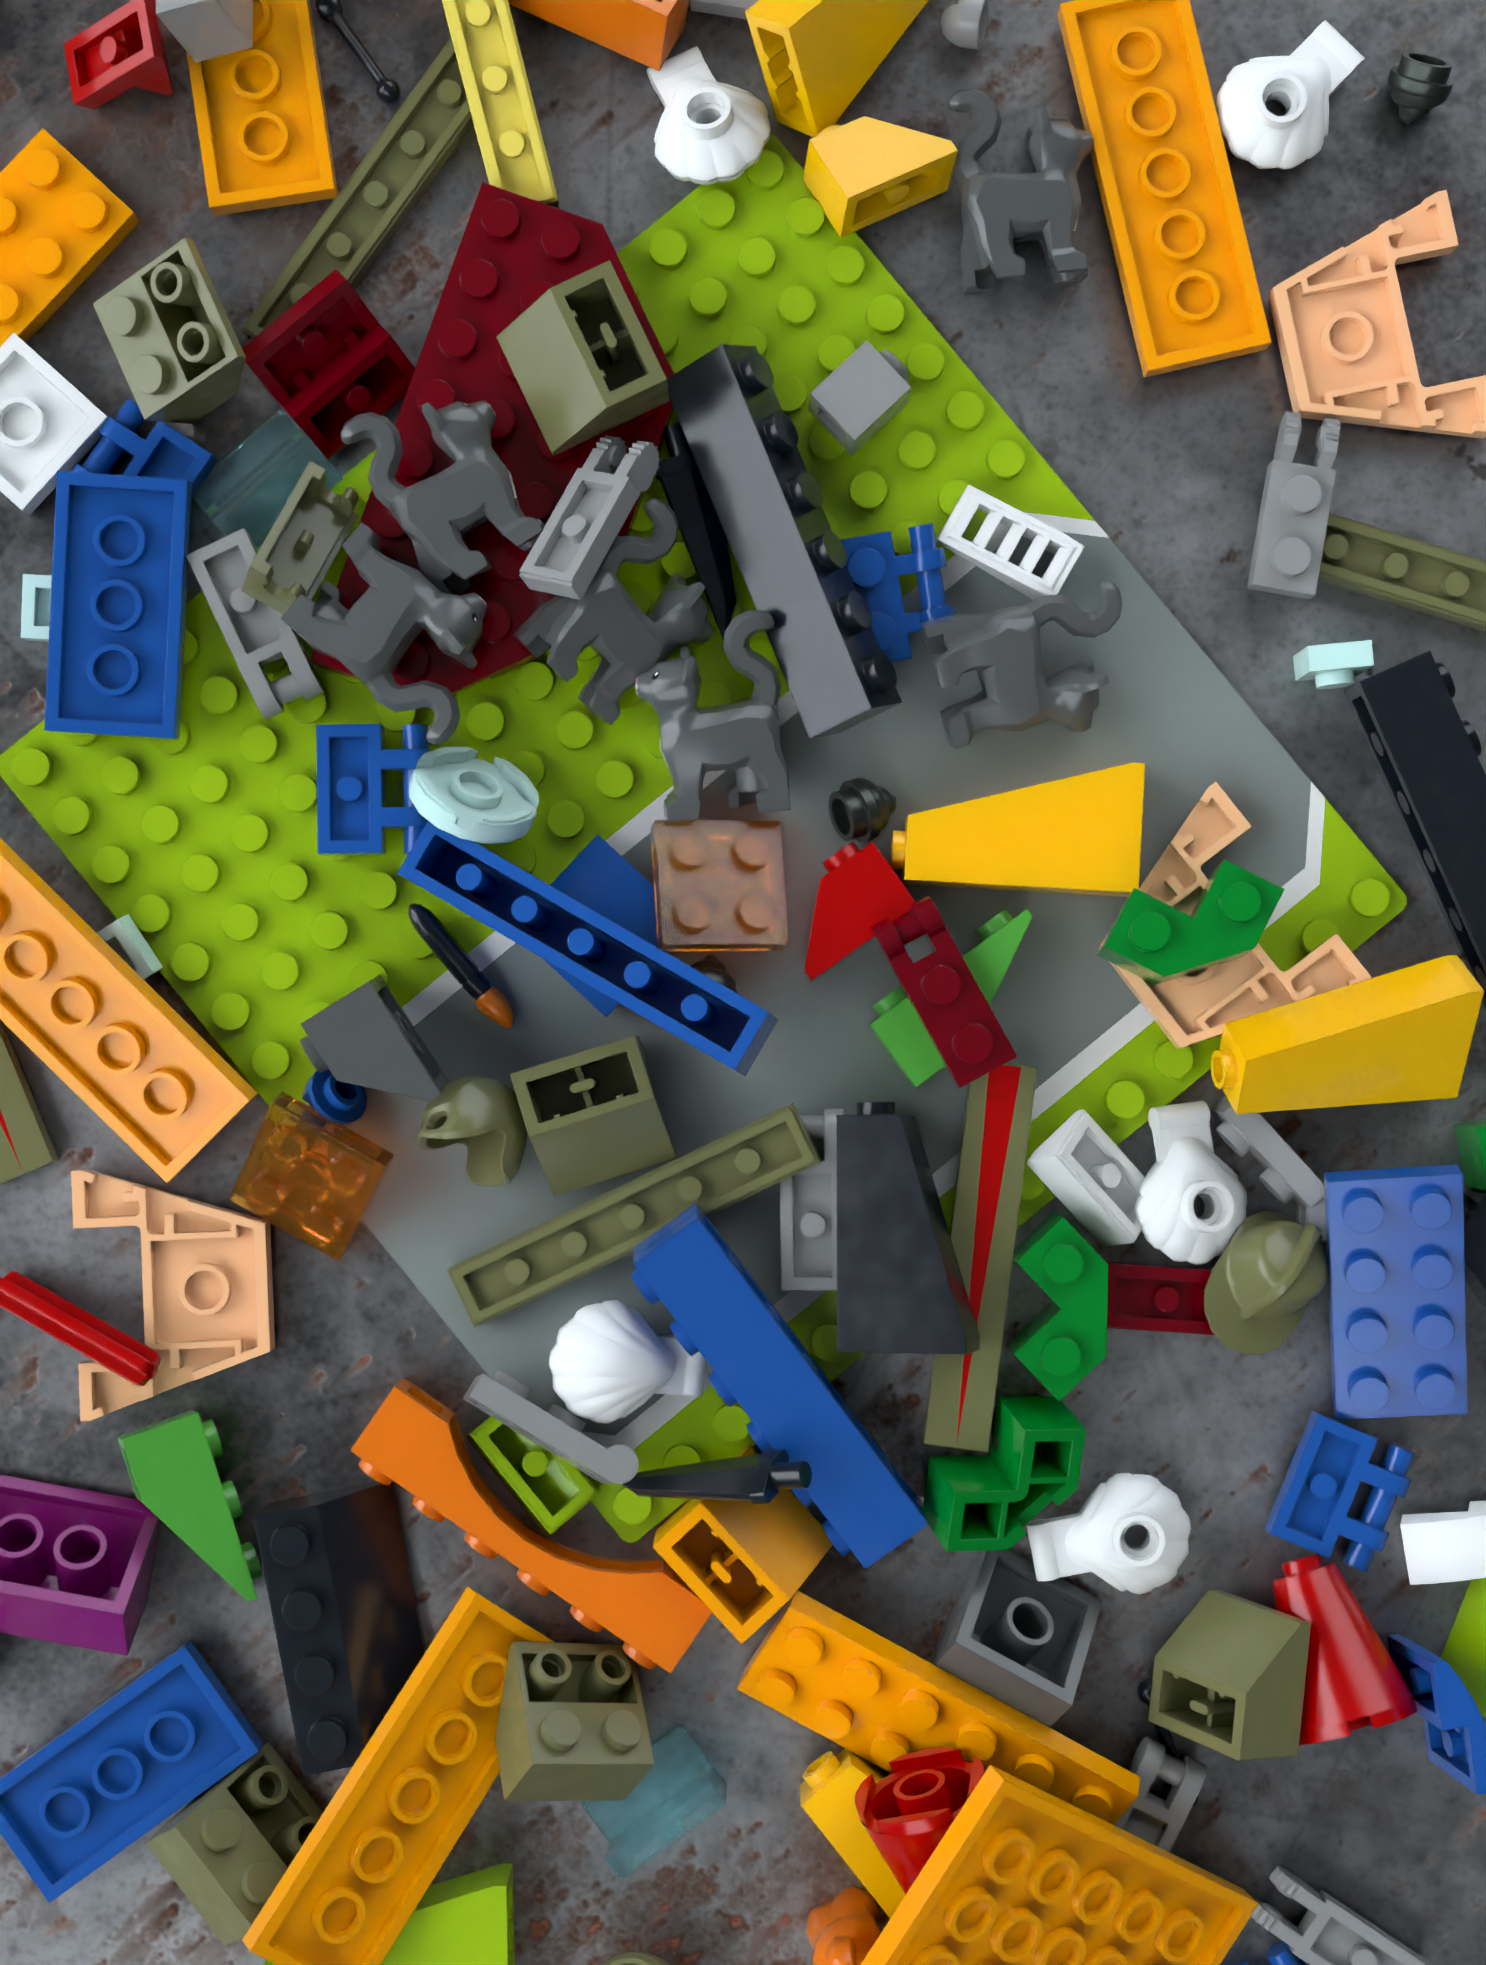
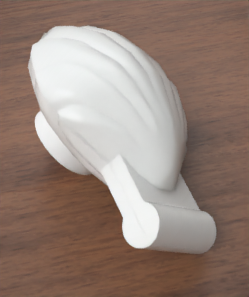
M1324 20L1290 56L1252 58L1249 62L1234 66L1227 75L1226 81L1221 86L1216 99L1219 125L1222 136L1226 139L1229 151L1238 159L1249 161L1258 169H1292L1305 160L1311 159L1321 151L1324 137L1328 135L1329 97L1360 67L1365 58L1331 24Z
M697 46L667 59L660 71L653 68L647 69L652 87L665 107L654 137V142L656 143L655 157L675 179L685 182L692 181L693 183L705 186L717 182H730L739 178L747 168L759 161L763 147L768 142L771 132L765 104L744 89L716 82Z
M1204 1100L1152 1107L1148 1113V1121L1153 1133L1156 1162L1147 1172L1139 1189L1140 1195L1135 1207L1137 1219L1141 1224L1146 1240L1154 1248L1160 1249L1171 1260L1177 1262L1187 1261L1196 1265L1208 1263L1215 1256L1222 1255L1236 1229L1246 1219L1247 1192L1239 1181V1176L1214 1154L1209 1123L1210 1109Z
M610 1300L581 1308L572 1319L559 1329L556 1344L550 1352L549 1367L553 1375V1390L565 1402L567 1410L576 1416L590 1419L593 1422L607 1424L619 1418H625L643 1405L654 1393L702 1396L706 1359L700 1351L690 1356L674 1335H656L643 1316L633 1307L628 1308L618 1300Z
M1116 1473L1108 1478L1105 1483L1101 1482L1097 1485L1078 1513L1033 1520L1026 1524L1037 1581H1051L1061 1577L1093 1572L1121 1592L1128 1590L1131 1593L1141 1595L1170 1582L1177 1575L1178 1568L1189 1554L1188 1538L1191 1531L1189 1516L1182 1508L1178 1494L1162 1485L1158 1478L1151 1475Z

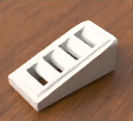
M971 485L966 486L936 539V542L1032 600L1040 596L1057 595L1084 548L1083 544L1063 532ZM978 509L987 514V517L974 540L970 542L961 536ZM1002 523L1009 530L994 554L986 550L985 547L998 524ZM1023 536L1032 542L1017 566L1008 560ZM1044 550H1047L1054 557L1042 578L1032 574V571Z

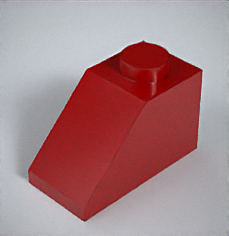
M853 841L822 863L829 873L819 880L803 971L810 982L873 939L874 935L871 931V926L886 918H889L892 923L912 911L911 904L916 901L874 842L859 850Z

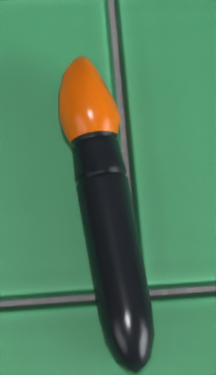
M410 904L408 915L413 927L459 984H462V987L471 997L475 998L480 1012L506 1029L511 1028L514 1024V1013L506 996L498 988L490 986V982L483 972L479 970L476 963L431 910L421 904Z

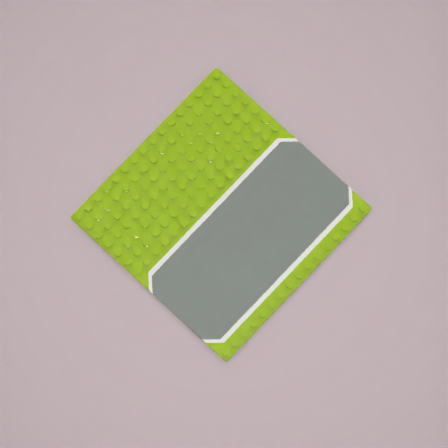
M770 134L768 142L764 145L759 161L747 168L739 178L730 182H717L707 186H698L617 252L618 258L674 374L721 344L756 346L758 353L766 359L774 377L772 387L783 413L790 418L796 428L798 450L807 472L814 477L823 495L821 506L832 532L840 540L891 531L895 556L912 553L908 528L933 523L935 538L937 539L966 486L971 485L1063 532L1084 545L1080 556L1057 595H1063L1070 599L1084 612H1092L1098 607L1100 583L1108 581L1113 582L1120 590L1123 604L1120 618L1110 631L1095 638L1073 636L1054 620L1048 621L1040 627L1041 667L1045 680L1067 667L1085 660L1093 662L1095 669L1093 674L1108 676L1109 683L1099 688V706L1093 711L1092 724L1088 730L1072 732L1063 724L1053 721H1047L1023 731L983 729L974 732L969 745L957 749L951 747L946 739L940 712L946 707L971 698L982 691L978 671L972 670L962 674L958 684L954 687L940 688L936 680L935 660L944 653L928 655L922 631L908 633L912 658L891 662L897 675L896 688L902 703L843 732L809 739L766 631L753 635L749 640L750 648L776 666L781 684L778 699L780 747L789 770L791 810L759 813L757 802L743 805L737 809H730L727 788L736 782L734 770L708 771L703 780L698 819L668 822L664 816V800L674 790L673 779L660 750L659 716L649 703L637 696L635 686L626 690L618 700L621 713L612 725L599 719L578 699L580 691L589 681L601 660V657L590 646L586 647L577 657L578 672L568 682L562 680L546 663L550 652L549 649L538 658L493 679L488 678L456 693L457 696L455 698L458 701L460 719L456 731L447 741L439 744L429 742V750H436L442 747H469L479 751L477 759L485 760L493 764L495 756L505 759L527 775L538 791L539 796L536 818L524 837L510 843H476L550 885L597 834L694 923L667 953L689 966L703 960L707 955L714 954L717 960L726 966V973L735 980L737 993L767 1010L778 1019L746 1076L736 1072L620 1003L605 1017L543 958L397 874L408 854H404V829H386V854H318L316 725L382 724L385 727V749H403V725L424 724L428 725L429 728L435 717L434 711L429 707H422L410 711L395 712L378 703L368 687L360 680L312 663L325 692L310 700H306L304 696H301L283 705L284 712L266 720L247 686L203 591L186 603L179 740L48 732L44 730V719L0 755V776L115 918L119 919L129 914L163 966L159 972L290 1133H292L309 1106V1103L302 1099L306 1083L313 1076L314 1072L317 1071L301 1046L300 1039L307 1036L301 1023L381 974L448 1079V1082L464 1076H485L505 1084L514 1091L510 1078L511 1073L629 1036H640L677 1158L792 1103L799 1109L800 1115H824V1108H844V1115H857V1102H895V1115H911L916 1118L948 1231H950L968 1084L957 1088L945 1066L918 1087H912L867 1026L878 1018L872 1006L900 986L875 937L812 982L809 981L803 972L819 880L829 873L822 863L853 841L859 850L874 842L890 865L892 831H904V821L909 814L1134 762L1145 763L1139 887L1206 789L1214 782H1217L1252 827L1203 864L1201 871L1209 880L1212 872L1225 859L1285 889L1258 941L1259 945L1280 971H1287L1336 933L1353 952L1405 909L1407 897L858 234L852 232L840 238L824 214L822 206L815 200L803 182L804 169L773 134ZM868 341L879 353L886 349L901 361L910 375L907 383L911 386L908 404L851 456L809 411L810 393L863 343ZM675 410L669 425L679 422ZM665 438L659 451L660 460L670 458ZM377 449L329 487L331 491L343 495L346 488L352 487L359 497L353 511L358 514V518L346 540L359 526L372 489L368 475ZM655 475L649 489L644 493L629 536L647 538L654 532V525L644 509L646 501L655 498L663 500L669 505L659 480H656ZM977 509L961 537L972 542L987 514ZM999 523L985 549L995 554L1009 528ZM679 528L677 541L667 556L650 564L624 562L617 573V577L623 587L646 616H649L654 604L673 574L679 573L683 576L686 586L700 582ZM1022 536L1008 561L1018 566L1032 541ZM727 539L737 599L732 616L733 620L734 617L748 610L757 609ZM263 542L256 546L257 551H259ZM936 542L937 548H944L947 567L941 568L947 606L953 605L955 614L988 613L1009 606L1026 605L1033 601ZM343 546L312 599L314 603L320 594V587L326 580L337 587L348 556ZM1044 550L1032 574L1042 578L1054 555ZM916 573L898 576L905 614L922 611ZM703 591L700 597L708 607L707 618L713 629L712 636L704 644L682 646H689L692 656L695 657L698 663L699 675L701 677V687L697 703L699 708L714 707L747 699L752 696L754 690V682L732 668L723 649L724 641ZM297 634L310 660L314 648ZM681 647L674 649L667 660L679 657ZM284 657L264 666L271 682L291 673ZM385 772V807H404L403 772ZM855 778L870 780L876 786L885 788L896 797V808L892 814H889L887 826L881 830L877 838L865 843H861L856 839L850 841L843 840L836 832L829 814L828 802L830 794L840 790L843 782ZM893 869L901 880L902 869ZM904 885L916 902L926 896L931 898L961 955H964L982 941L975 930L1005 908L1013 918L1026 909L1033 916L990 1004L991 1010L1017 1055L1016 1058L1010 1060L1007 1064L1038 1068L1018 1228L1056 1197L1027 1165L1030 1156L1077 1110L1085 1109L1118 1146L1148 1121L1150 1108L1166 1106L1211 1069L1212 1054L1215 1050H1220L1222 1035L1176 1049L1107 960L1097 956L1100 951L1098 947L1109 933L1127 897ZM410 904H421L431 910L476 963L479 970L483 972L490 982V986L498 988L506 996L514 1013V1024L511 1028L506 1029L480 1012L475 998H472L462 987V984H459L413 927L408 915ZM925 935L905 945V949L913 963L934 952ZM364 1087L367 1096V1106L362 1117L347 1125H338L329 1121L310 1151L305 1150L487 1375L493 1379L496 1372L501 1371L520 1381L531 1390L526 1400L548 1412L552 1404L567 1410L565 1402L553 1390V1375L549 1367V1356L556 1344L559 1329L572 1319L581 1308L587 1305L603 1303L604 1301L618 1300L628 1308L633 1307L640 1313L656 1335H674L669 1326L670 1323L675 1321L674 1317L661 1300L655 1305H651L639 1291L631 1277V1273L636 1270V1267L633 1265V1252L475 1328L447 1269L675 1159L554 1196L527 1133L522 1162L515 1178L508 1185L500 1187L476 1185L469 1181L466 1176L467 1146L456 1143L437 1150H424L418 1146L416 1140L422 1125L423 1110L429 1101ZM813 1141L821 1160H824V1141ZM780 1182L707 1216L830 1381L834 1380L866 1353L837 1352V1290L781 1291ZM707 1361L702 1396L654 1393L643 1405L625 1418H619L607 1424L593 1422L590 1419L577 1416L586 1423L581 1433L600 1445L623 1444L632 1448L639 1459L637 1473L734 1458L748 1445L752 1447L756 1444L746 1427L752 1421L738 1402L729 1407L718 1395L708 1378V1374L714 1370ZM585 1474L600 1492L591 1500L592 1504L618 1536L627 1543L637 1542L688 1500L686 1498L638 1496L622 1484H604Z

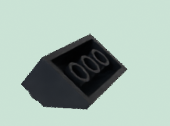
M376 1481L271 1502L254 1517L303 1776L353 1767L427 1650L394 1481L389 1486Z

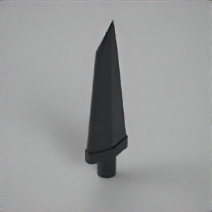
M680 422L668 425L664 429L663 435L670 458L659 461V468L655 476L656 480L660 481L669 506L675 513L679 523V531L699 581L705 586L704 594L724 641L725 630L731 623L737 603L727 537Z
M770 1450L768 1453L638 1472L632 1480L622 1485L638 1496L752 1502L753 1504L770 1503L782 1489L808 1488L812 1481V1471L807 1461L789 1462L786 1450Z

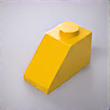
M863 116L842 126H829L819 132L814 138L809 139L803 182L815 200L820 203L824 214L841 238L948 191L958 150L951 140Z

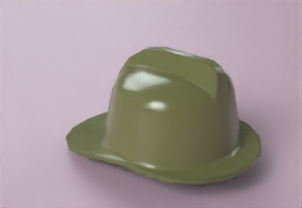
M1262 1211L1247 1217L1236 1229L1231 1241L1212 1269L1204 1289V1312L1211 1331L1224 1346L1240 1354L1262 1355L1279 1348L1293 1333L1311 1301L1317 1297L1326 1284L1329 1264L1327 1253L1319 1239L1321 1234L1320 1228L1313 1224L1301 1225L1280 1212Z

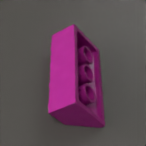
M0 1475V1633L128 1656L148 1600L162 1521L137 1499Z

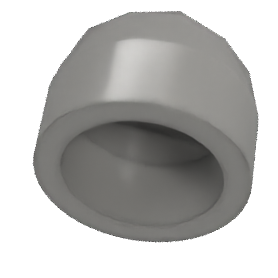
M950 0L946 4L940 19V26L944 37L951 44L960 48L980 50L988 24L989 0Z

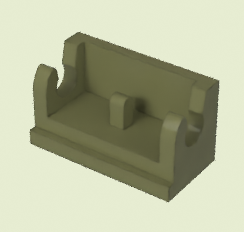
M309 461L251 563L241 590L243 593L283 615L300 594L312 601L358 518V514L353 512L359 499L355 489L348 487L343 495L331 491L324 484L327 480L326 469L312 461Z

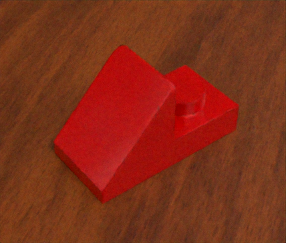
M131 0L63 43L74 105L95 110L133 86L167 96L174 94L164 34L160 19L156 15L155 0Z

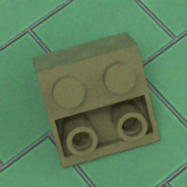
M183 238L93 303L144 420L193 424L237 394L246 357L193 239Z
M610 260L549 288L497 336L499 345L552 456L670 401L667 378Z
M629 1036L510 1074L529 1139L554 1196L677 1158L640 1036Z
M1219 1589L1208 1590L1155 1655L1148 1721L1238 1761L1298 1756L1311 1622Z
M514 1641L509 1647L495 1738L504 1801L625 1800L655 1765L636 1662L622 1649L623 1644Z
M266 1742L259 1752L190 1801L146 1842V1845L225 1946L244 1938L323 1812L271 1744Z

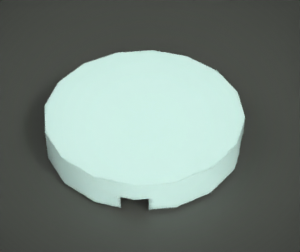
M469 747L438 748L424 753L418 760L416 769L412 772L409 781V798L419 814L437 828L461 839L484 844L510 843L522 838L532 827L537 815L538 791L527 775L509 761L495 756L493 764L485 760L477 759L479 751Z

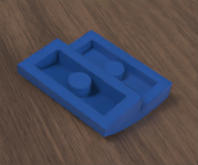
M598 834L550 884L555 889L666 953L694 924ZM546 961L605 1017L618 1006L619 1003Z
M1400 1633L1388 1634L1389 1655L1414 1695V1701L1418 1710L1417 1714L1423 1717L1428 1760L1475 1794H1485L1486 1725L1471 1694L1447 1661Z

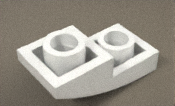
M1486 1500L1470 1501L1468 1511L1402 1514L1400 1528L1410 1585L1486 1578Z

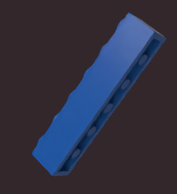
M429 821L426 823L397 873L743 1076L747 1075L778 1022V1019L767 1010L474 841L461 839L445 832Z
M697 1203L633 1248V1265L636 1267V1270L631 1273V1277L635 1285L651 1305H655L660 1300L675 1319L669 1326L683 1349L690 1356L700 1351L714 1370L708 1374V1378L722 1400L729 1407L738 1402L752 1421L746 1427L763 1453H768L770 1450H786L789 1462L807 1461L812 1471L810 1486L808 1488L791 1490L805 1507L814 1502L824 1514L827 1521L822 1523V1527L833 1546L842 1556L852 1551L866 1569L928 1525L920 1499Z

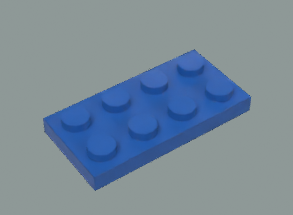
M57 471L45 731L179 740L188 559L186 555L189 554L192 483L186 479Z
M1458 1164L1324 1172L1326 1244L1329 1264L1328 1297L1332 1404L1336 1420L1468 1414L1463 1173Z
M190 1639L0 1777V1834L50 1903L259 1752L264 1742Z

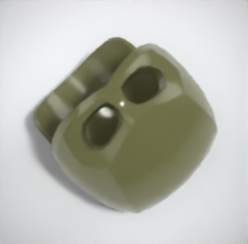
M464 1076L444 1084L445 1089L442 1094L428 1102L423 1110L422 1125L416 1140L418 1146L424 1150H437L456 1143L464 1144L468 1148L465 1171L469 1181L486 1187L508 1185L519 1172L527 1139V1129L515 1092L505 1084L485 1076Z

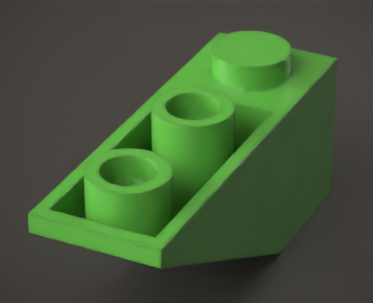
M1006 908L975 930L982 941L962 955L989 1006L1033 916L1028 909L1022 911L1014 918ZM901 985L872 1006L878 1018L867 1026L912 1087H918L945 1067Z
M190 1410L117 1436L136 1498L248 1602L258 1599L253 1581L263 1578L261 1567L251 1541L240 1544L233 1520L243 1517V1512L233 1482L229 1480L221 1483L214 1459L223 1456V1449L213 1420L210 1419L202 1422L199 1412Z

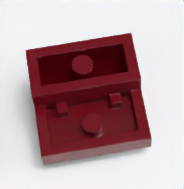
M336 269L242 348L247 366L327 461L347 445L342 442L340 433L345 422L358 414L372 412L382 415L406 395L415 367L392 336L378 323L347 279Z

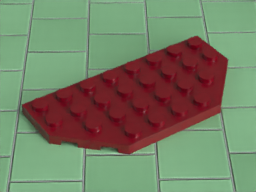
M482 182L395 423V427L400 433L403 454L395 474L397 482L404 487H409L442 472L454 464V460L435 443L432 437L431 428L422 412V405L427 402L437 410L457 401L468 404L486 401L493 408L496 421L492 428V448L511 473L519 506L524 515L540 519L544 525H546L577 468L583 467L592 449L596 448V442L600 441V437L604 438L605 435L620 437L622 441H625L627 454L629 453V448L633 445L632 443H637V440L654 443V446H657V451H660L664 440V429L669 425L675 410L671 400L552 456L497 340V336L549 288L610 260L666 378L674 374L603 224ZM371 489L360 523L368 526L380 537V545L383 548L382 554L415 568L426 577L419 567L412 540L403 531L390 510L375 497ZM645 491L640 492L637 501L617 536L630 535ZM489 520L465 535V542L469 549L484 553L492 566L485 573L471 577L469 581L472 587L460 594L465 595L473 592L479 595L488 606L483 619V634L472 651L478 664L474 669H471L452 656L444 654L438 649L426 630L423 629L411 643L393 673L397 684L402 686L421 681H430L447 687L454 696H457L456 693L488 678L493 679L535 659L536 657L513 634L540 605L556 595L529 589L519 576V570L531 550L526 553L521 551L506 537L504 538ZM348 555L336 588L344 596L343 606L350 610L370 585L358 574V569ZM315 649L313 650L310 661L314 665L359 680L340 661L317 652Z

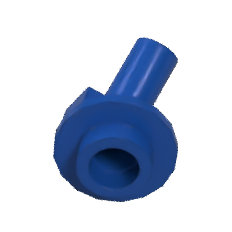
M329 1069L323 1073H320L318 1070L315 1071L306 1083L302 1099L308 1102L309 1106L288 1139L299 1147L310 1151L329 1121L338 1125H347L361 1118L367 1106V1096L364 1087L336 1081Z

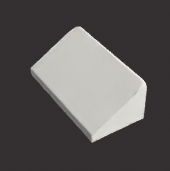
M1085 1109L1077 1110L1033 1152L1027 1161V1165L1102 1246H1114L1134 1243L1142 1230L1141 1224L1137 1219L1135 1207L1140 1195L1139 1189L1145 1177Z

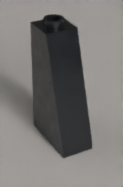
M857 1102V1115H836L837 1352L967 1355L980 1350V1336L916 1118L911 1115H895V1102Z

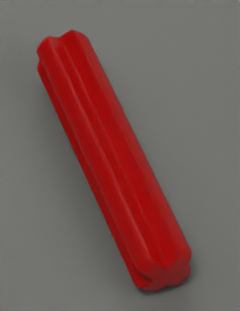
M10 1271L4 1278L0 1277V1307L136 1386H144L150 1379L156 1376L161 1361V1356L156 1350L19 1272Z

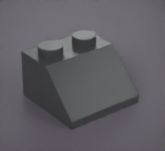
M381 974L301 1023L307 1036L300 1039V1043L307 1057L320 1073L329 1069L336 1081L429 1102L440 1096L445 1089L444 1084L448 1083V1079Z
M1010 1550L982 1551L942 1626L930 1663L1050 1728L1073 1704L1102 1600L1062 1578L1051 1581H1037L1034 1564Z

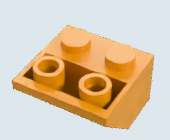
M748 1445L736 1457L758 1453ZM791 1489L780 1490L770 1503L753 1504L752 1502L690 1499L656 1530L653 1548L741 1644L792 1598L833 1546L822 1527V1523L798 1500Z

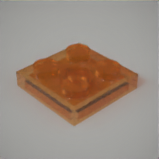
M655 820L650 830L657 948L663 951H784L789 945L781 821L682 820L668 822L667 820Z
M281 1092L269 1107L229 1200L333 1259L340 1261L349 1250L394 1154L345 1126L328 1121L318 1111Z

